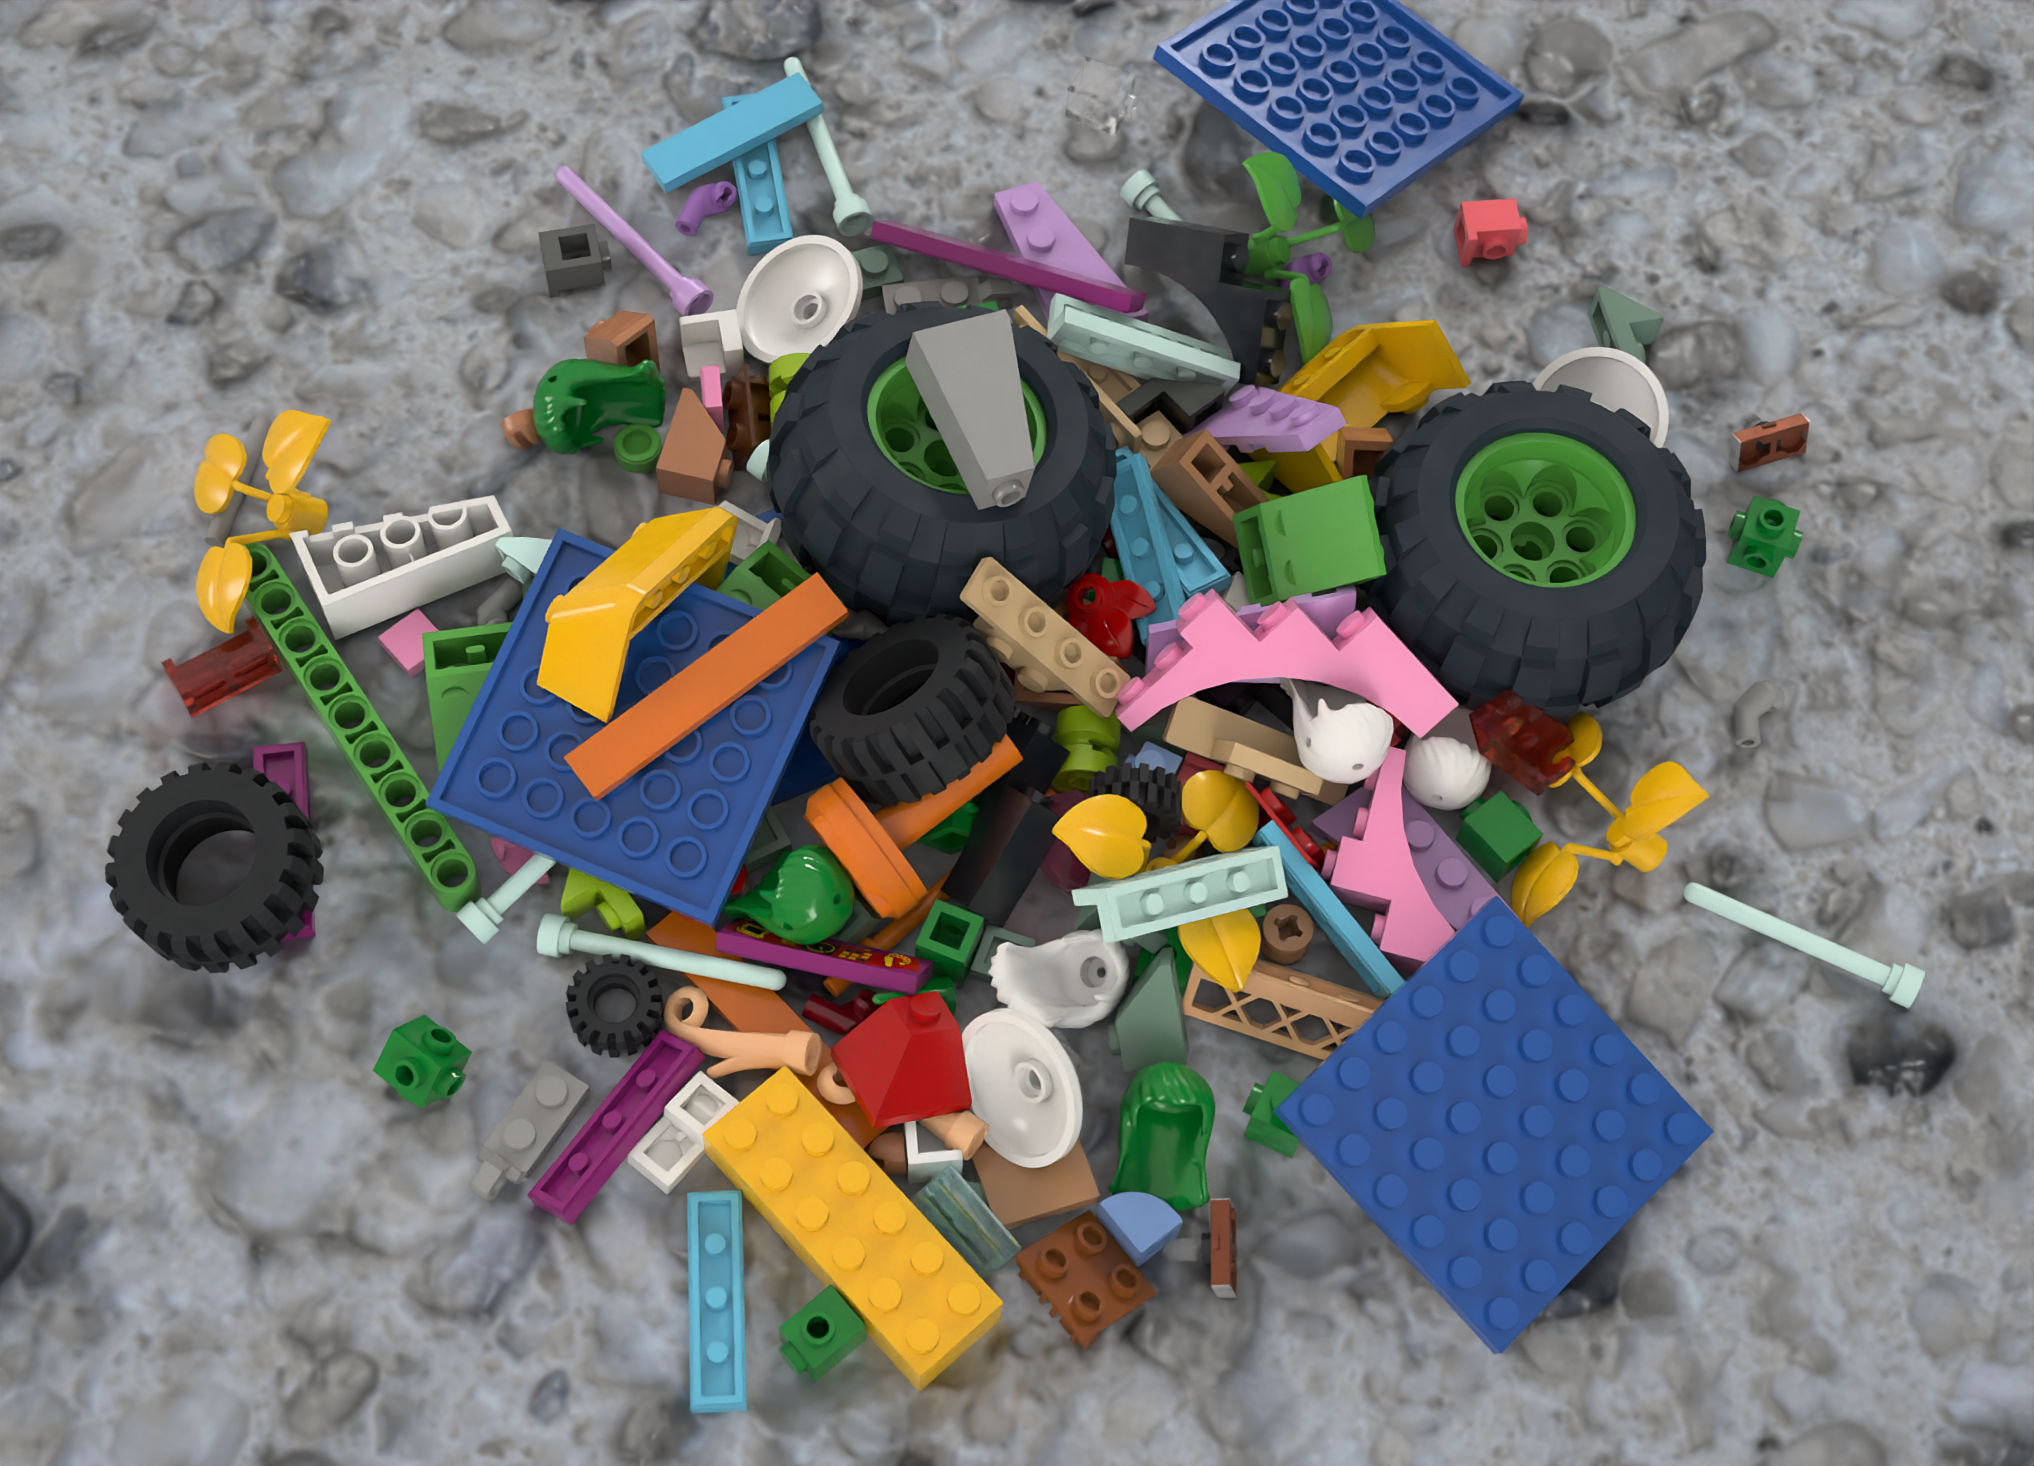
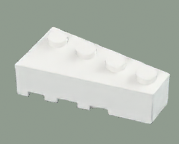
M494 495L429 507L428 514L408 517L403 516L402 512L384 515V522L354 527L352 521L332 525L331 532L309 536L307 530L289 533L302 568L335 640L505 573L506 571L500 566L504 560L496 549L495 544L500 537H513L512 530Z

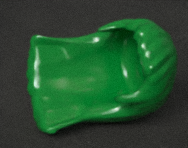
M567 359L560 361L546 372L537 385L533 398L535 429L543 443L551 451L560 455H574L580 449L602 443L604 438L591 434L608 426L638 423L658 428L663 424V415L667 402L664 378L659 376V370L656 368V363L653 360H643L634 367L593 359Z
M813 843L812 845H803L792 853L788 849L784 850L775 865L762 877L761 882L753 890L748 891L745 896L729 900L725 904L723 911L732 920L749 917L779 937L796 944L811 945L831 937L845 925L852 915L855 889L848 871L842 866L835 855L821 844Z
M1164 1061L1148 1065L1134 1076L1120 1102L1117 1136L1119 1159L1114 1178L1108 1186V1191L1112 1195L1124 1192L1146 1193L1163 1200L1173 1209L1179 1211L1194 1210L1209 1202L1211 1197L1208 1192L1205 1161L1215 1118V1097L1210 1085L1196 1071L1177 1062Z

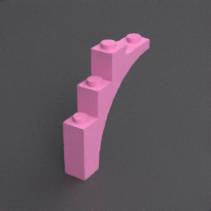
M1212 588L1204 596L1200 592L1196 593L1181 606L1178 611L1180 618L1175 622V625L1185 641L1180 645L1177 642H1173L1164 648L1153 662L1156 667L1142 680L1137 676L1127 682L1116 695L1118 703L1114 710L1117 718L1132 732L1163 708L1197 691L1242 679L1286 677L1319 681L1356 693L1392 713L1421 739L1459 704L1370 606L1362 613L1357 610L1347 616L1336 629L1338 635L1331 640L1292 598H1289L1283 605L1278 601L1267 608L1257 620L1260 626L1252 631Z
M1389 746L1388 754L1381 766L1372 775L1365 778L1363 789L1371 790L1372 792L1368 808L1359 806L1351 836L1360 838V840L1342 836L1336 851L1327 849L1320 877L1328 881L1327 886L1340 901L1383 912L1384 915L1375 914L1369 938L1393 967L1415 972L1455 931L1433 904L1414 867L1404 830L1401 795L1406 750Z

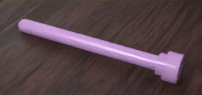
M561 166L556 170V180L671 291L670 297L673 299V307L681 315L704 314L713 302L714 295L699 279L683 277L571 168Z

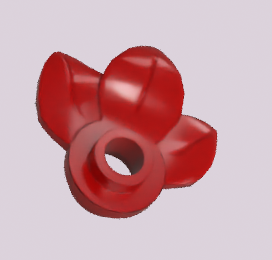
M1095 573L1082 575L1076 582L1071 583L1066 594V604L1070 612L1066 621L1102 653L1119 659H1129L1132 654L1133 630L1131 620L1147 617L1157 609L1153 598L1139 584L1131 580H1120L1110 583L1105 577ZM1094 589L1096 592L1095 600L1089 605H1084V594L1088 590Z

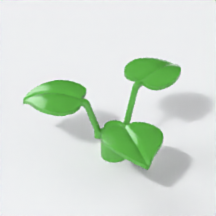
M1265 152L1254 155L1242 162L1254 180L1261 204L1272 225L1263 232L1254 233L1252 238H1249L1248 249L1250 258L1248 266L1244 271V277L1265 273L1266 280L1279 278L1291 281L1290 302L1301 350L1302 365H1305L1326 347L1330 341L1333 328L1330 306L1322 287L1317 283L1310 284L1306 274L1279 269L1283 267L1284 263L1289 262L1291 246L1342 230L1347 247L1351 252L1356 254L1366 252L1374 242L1375 223L1372 212L1359 219L1333 199L1336 213L1340 219L1338 223L1287 239L1282 235L1278 236L1277 232L1290 231L1295 225V221L1298 218L1295 208L1298 207L1301 201V189L1296 171L1289 159L1280 153Z

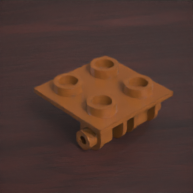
M1090 1209L1014 1256L1017 1260L1016 1265L1021 1270L1018 1274L1020 1279H1025L1038 1296L1041 1295L1038 1300L1041 1305L1049 1302L1053 1305L1048 1314L1052 1318L1060 1315L1062 1318L1059 1320V1323L1070 1335L1069 1340L1071 1343L1079 1342L1083 1349L1092 1345L1101 1336L1099 1332L1157 1295L1155 1289Z

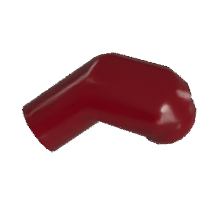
M861 990L854 997L853 1001L840 1006L813 993L804 1006L802 1017L837 1035L846 1036L881 1007L882 1004L877 1005L873 1003V996L877 993L872 990Z

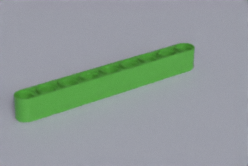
M259 543L243 544L249 550L252 558V573L264 571L259 576L250 579L243 601L438 904L450 912L460 911L470 900L475 904L481 896V884L473 859L445 816L430 810L425 805L430 795L272 552L266 546ZM278 608H288L285 612L281 614L271 615V613ZM302 645H313L307 651L294 652L298 647ZM338 682L332 689L318 690L325 683ZM363 720L358 727L353 729L343 728L349 721ZM374 759H389L383 766L378 768L368 767V764ZM411 796L414 798L407 806H392L401 797ZM424 837H441L435 845L430 847L418 846L419 841ZM454 875L467 877L465 882L457 887H446L443 885L449 877Z

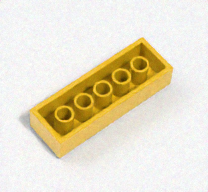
M786 1065L702 1133L705 1154L737 1190H742V1195L824 1287L827 1288L830 1284L866 1325L868 1336L919 1392L1001 1320L1003 1301Z

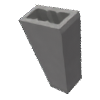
M1004 309L913 332L905 365L978 510L995 505L1007 507L1015 504L1026 496L1035 470L1009 314Z

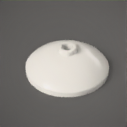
M805 235L782 243L761 259L745 281L736 308L741 340L746 350L756 359L770 366L772 361L783 355L791 353L811 354L819 344L827 348L842 325L855 319L861 303L863 291L862 274L853 254L840 242L830 237Z
M1582 348L1571 351L1554 360L1534 381L1533 386L1536 390L1556 392L1559 384L1593 393L1590 401L1612 412H1616L1620 408L1626 409L1651 428L1649 440L1657 448L1663 447L1669 424L1666 396L1657 377L1644 363L1634 356L1613 348Z
M1006 1008L995 1009L976 1017L965 1028L961 1036L972 1098L971 1108L966 1111L971 1112L989 1124V1129L984 1139L985 1142L1008 1161L1023 1167L1039 1168L1060 1160L1074 1146L1082 1123L1083 1102L1081 1086L1070 1056L1050 1030L1033 1017L1021 1011Z

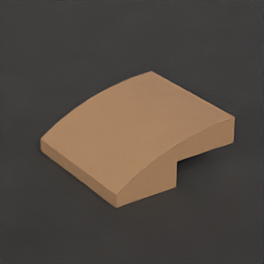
M1077 1138L1072 1149L1063 1158L1039 1168L1023 1167L1008 1161L994 1151L985 1140L977 1152L969 1159L977 1183H980L996 1234L1098 1203L1100 1200L1096 1182L1079 1138Z

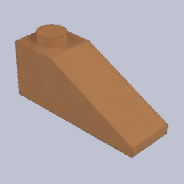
M1207 429L1175 441L1150 470L1151 478L1180 510L1238 550L1232 515L1260 503L1270 501Z

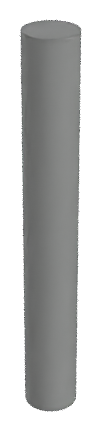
M262 415L254 417L243 443L247 454V462L238 481L245 485H249L262 453L268 430L273 423L272 420ZM234 490L228 507L222 513L214 515L204 539L207 544L224 547L245 494Z

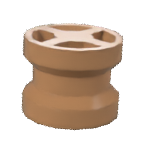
M1290 903L1279 904L1271 908L1267 915H1265L1260 929V952L1262 956L1269 962L1280 966H1292L1300 962L1307 953L1314 932L1313 921L1309 914L1300 906ZM1286 927L1285 930H1281V931L1278 930V929H1280V928Z

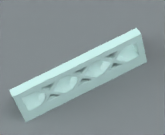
M1056 293L1051 300L1047 338L1058 346V351L1146 380L1157 378L1219 384L1225 390V395L1239 380L1241 364L1228 360V349Z
M1279 846L1242 848L1234 852L1220 853L1135 874L1123 880H1111L1071 890L1074 906L1097 905L1104 942H1117L1288 897Z

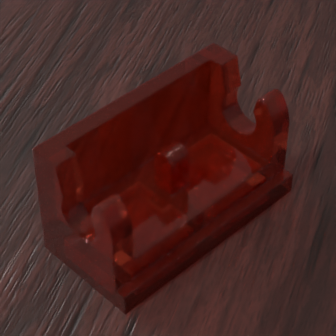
M254 616L244 620L247 625V631L178 666H175L171 658L161 662L168 679L191 718L283 671L272 644Z
M1512 687L1469 714L1479 753L1537 796L1546 792V786L1570 772L1576 763L1573 758L1566 756L1558 763L1552 764L1554 756L1558 752L1564 751L1574 742L1572 731L1553 716L1542 712V708L1523 702L1521 696L1516 692L1512 693Z

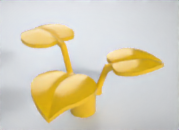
M286 410L276 417L268 430L262 453L263 461L269 468L265 477L275 494L267 493L238 481L247 462L245 448L239 439L229 434L220 433L212 436L206 443L203 453L204 459L199 463L194 482L195 501L200 510L212 515L222 513L228 507L233 492L236 490L268 502L267 517L279 528L229 537L225 542L224 548L213 546L205 554L197 575L196 596L206 619L220 631L234 634L235 618L249 587L252 575V558L249 550L243 544L279 538L291 541L289 533L307 530L310 536L320 534L324 530L328 520L327 503L323 499L313 497L309 493L299 491L295 487L305 473L332 420L298 410Z
M1580 712L1573 715L1567 725L1560 727L1542 748L1536 763V775L1543 785L1555 788L1564 784L1573 774L1575 780L1615 819L1606 833V840L1609 842L1611 850L1607 851L1574 843H1567L1560 849L1558 845L1551 841L1540 845L1527 856L1516 872L1511 889V907L1513 912L1520 918L1524 926L1529 929L1537 918L1556 906L1570 891L1577 879L1579 863L1574 854L1608 860L1615 866H1619L1625 860L1641 872L1652 871L1663 861L1668 848L1667 841L1657 832L1709 798L1708 793L1681 765L1671 761L1663 762L1650 769L1636 783L1630 796L1631 806H1628L1623 814L1583 774L1581 769L1600 752L1602 730L1599 723L1587 713Z
M1206 770L1193 775L1182 787L1181 816L1191 828L1199 832L1171 859L1158 857L1148 863L1151 844L1149 841L1142 839L1147 825L1146 817L1137 805L1119 795H1098L1080 802L1060 818L1054 825L1052 833L1062 840L1082 864L1093 873L1109 880H1123L1135 874L1182 863L1206 838L1221 853L1242 849L1251 841L1257 830L1259 806L1257 799L1244 785L1247 782L1223 774L1224 771ZM1247 908L1178 925V935L1184 950L1208 977L1233 993H1237L1244 988L1258 957L1261 944L1258 924Z

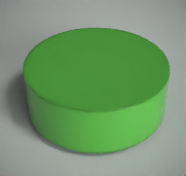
M634 423L623 427L614 438L615 459L619 466L628 472L644 473L654 469L657 466L662 451V441L659 433L653 427L645 424Z

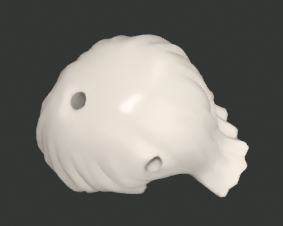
M1281 677L1280 687L1285 689L1293 701V728L1298 755L1303 765L1310 772L1332 783L1353 784L1369 777L1381 766L1388 754L1394 730L1393 719L1383 708H1377L1366 703V699L1356 693L1332 685L1323 686L1306 682L1303 679Z
M1457 705L1421 739L1412 732L1404 748L1406 756L1402 778L1412 797L1421 804L1445 811L1463 808L1478 799L1489 781L1496 736L1502 725L1508 721V716L1501 714L1497 718L1466 709L1465 705Z
M1102 929L1073 931L1060 939L1036 947H1022L1005 942L997 947V954L991 957L992 966L988 971L993 977L991 986L998 990L996 997L999 1002L1008 1005L1007 1009L1021 1011L1036 1019L1046 1028L1055 1026L1076 1029L1084 1028L1096 1021L1103 1020L1114 1011L1125 993L1130 973L1128 967L1129 958L1126 955L1125 947L1121 945V941L1104 942Z

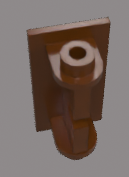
M743 364L732 381L726 383L722 396L723 407L728 410L729 428L726 444L728 450L732 451L734 471H739L746 460L750 459L755 449L762 442L770 439L771 423L759 422V419L771 421L770 401L772 399L769 395V382L766 381V377L763 375H752L749 377L748 364Z

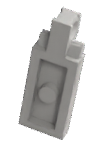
M974 275L882 285V300L884 312L892 315L895 314L900 304L922 301H939L944 307L956 308L962 305H978L996 300L999 310L1013 309L1014 291L1012 281L1009 279L989 278L986 280V276L977 275L974 277Z
M545 1059L483 1142V1147L476 1156L477 1160L483 1164L470 1181L473 1192L489 1203H492L508 1180L518 1185L524 1177L529 1179L590 1096V1086L553 1062Z

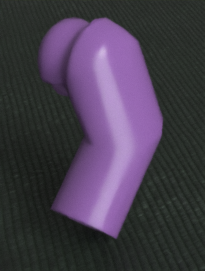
M721 181L695 188L690 193L675 223L676 229L684 235L694 236L705 217L723 213L733 206L737 200L735 186L728 181Z
M1319 252L1290 262L1284 270L1306 274L1310 284H1319L1331 273L1332 262L1326 254ZM1281 279L1279 288L1290 290L1291 281Z

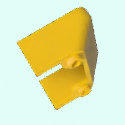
M1435 319L1354 326L1333 339L1276 391L1338 407L1347 423L1345 426L1373 427L1388 412L1403 411L1405 414H1412L1422 409L1429 402L1428 396L1436 389H1465L1471 384V381ZM1338 430L1307 452H1268L1267 448L1263 447L1252 453H1246L1256 462L1277 460L1278 463L1274 477L1294 494L1343 480L1333 463L1336 460Z
M716 506L657 517L649 523L642 522L626 543L565 596L558 595L550 604L545 616V621L549 623L537 685L605 723L612 719L630 640L693 582L716 591L724 581L738 526V517Z

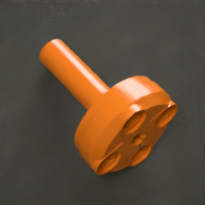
M1006 734L1000 743H995L991 747L992 754L983 763L978 762L970 769L971 773L961 781L957 778L947 784V789L936 795L931 793L923 795L921 801L910 804L899 801L897 806H883L872 814L841 777L830 785L825 784L808 797L806 813L803 815V818L822 844L835 855L842 866L848 871L854 886L882 919L885 917L902 918L918 905V901L928 895L925 886L901 852L1023 760L1018 749Z

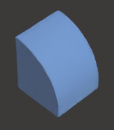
M1124 1192L1104 1199L1099 1203L1096 1215L1099 1222L1137 1268L1179 1235L1183 1223L1181 1217L1166 1202L1153 1195L1141 1192Z

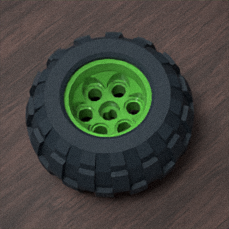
M939 301L912 302L900 304L894 315L883 311L873 314L869 312L842 325L827 348L819 344L788 383L785 397L774 416L766 463L767 484L776 514H783L781 529L789 548L803 568L807 567L811 574L818 572V574L824 576L823 580L833 593L844 602L846 607L857 613L867 608L887 618L885 626L890 628L891 625L900 621L908 623L914 621L915 617L926 614L935 618L938 613L959 617L973 624L979 615L961 600L960 594L981 559L986 557L995 559L1049 606L1058 599L1062 588L1064 590L1067 589L1071 583L1073 584L1080 579L1089 568L1099 550L1112 518L1115 506L1114 481L1117 476L1116 449L1111 422H1104L1102 412L1099 411L1098 392L1082 369L1079 370L1075 363L1060 360L1057 356L1058 346L1028 325L1021 328L1011 323L1035 470L1024 498L1007 507L995 505L978 510L905 365V360L913 332L996 312L985 307L969 304L963 309L944 307Z
M1526 381L1493 383L1481 396L1472 392L1464 396L1460 392L1434 405L1420 419L1417 429L1410 425L1398 436L1377 462L1374 473L1368 483L1370 494L1374 501V514L1380 543L1384 550V563L1387 575L1359 584L1360 590H1365L1367 595L1365 608L1367 609L1370 606L1445 688L1467 698L1466 709L1497 718L1505 709L1523 711L1526 718H1532V721H1550L1564 719L1577 713L1581 704L1587 707L1594 703L1597 709L1639 688L1646 676L1666 664L1683 639L1698 609L1703 593L1702 568L1706 562V533L1702 509H1695L1694 502L1690 499L1691 478L1674 452L1670 453L1668 448H1657L1649 440L1651 428L1624 408L1612 412L1601 405L1591 402L1590 399L1593 393L1559 384L1556 392L1536 390L1531 382ZM1488 515L1497 516L1503 521L1493 520ZM1569 546L1577 547L1581 549L1584 553L1576 552L1572 550Z

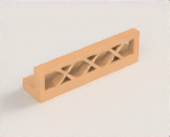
M1257 958L1244 988L1240 990L1246 994L1239 997L1237 993L1224 988L1230 1001L1216 1008L1194 1002L1201 978L1216 983L1194 963L1182 1000V1006L1185 1015L1325 1060L1336 1049L1328 1045L1336 1042L1337 1046H1339L1345 1037L1350 1036L1386 1000ZM1259 997L1272 1001L1280 1018L1265 1025L1252 1021L1244 1004ZM1285 1006L1290 1007V1008H1293V1009H1296V1010L1293 1011V1012L1288 1013V1011H1287V1009H1286ZM1235 1009L1239 1016L1228 1012ZM1309 1014L1323 1018L1331 1034L1316 1041L1303 1038L1294 1021ZM1336 1023L1345 1025L1346 1027L1338 1029ZM1286 1026L1288 1032L1279 1030V1028Z

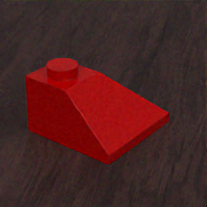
M938 991L889 999L831 1049V1058L873 1129L966 1111L971 1108L972 1098L960 1026Z

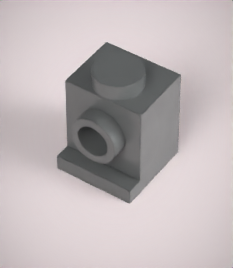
M595 224L538 232L550 298L559 297V291L605 284L603 270L612 269L608 243L607 241L598 242Z

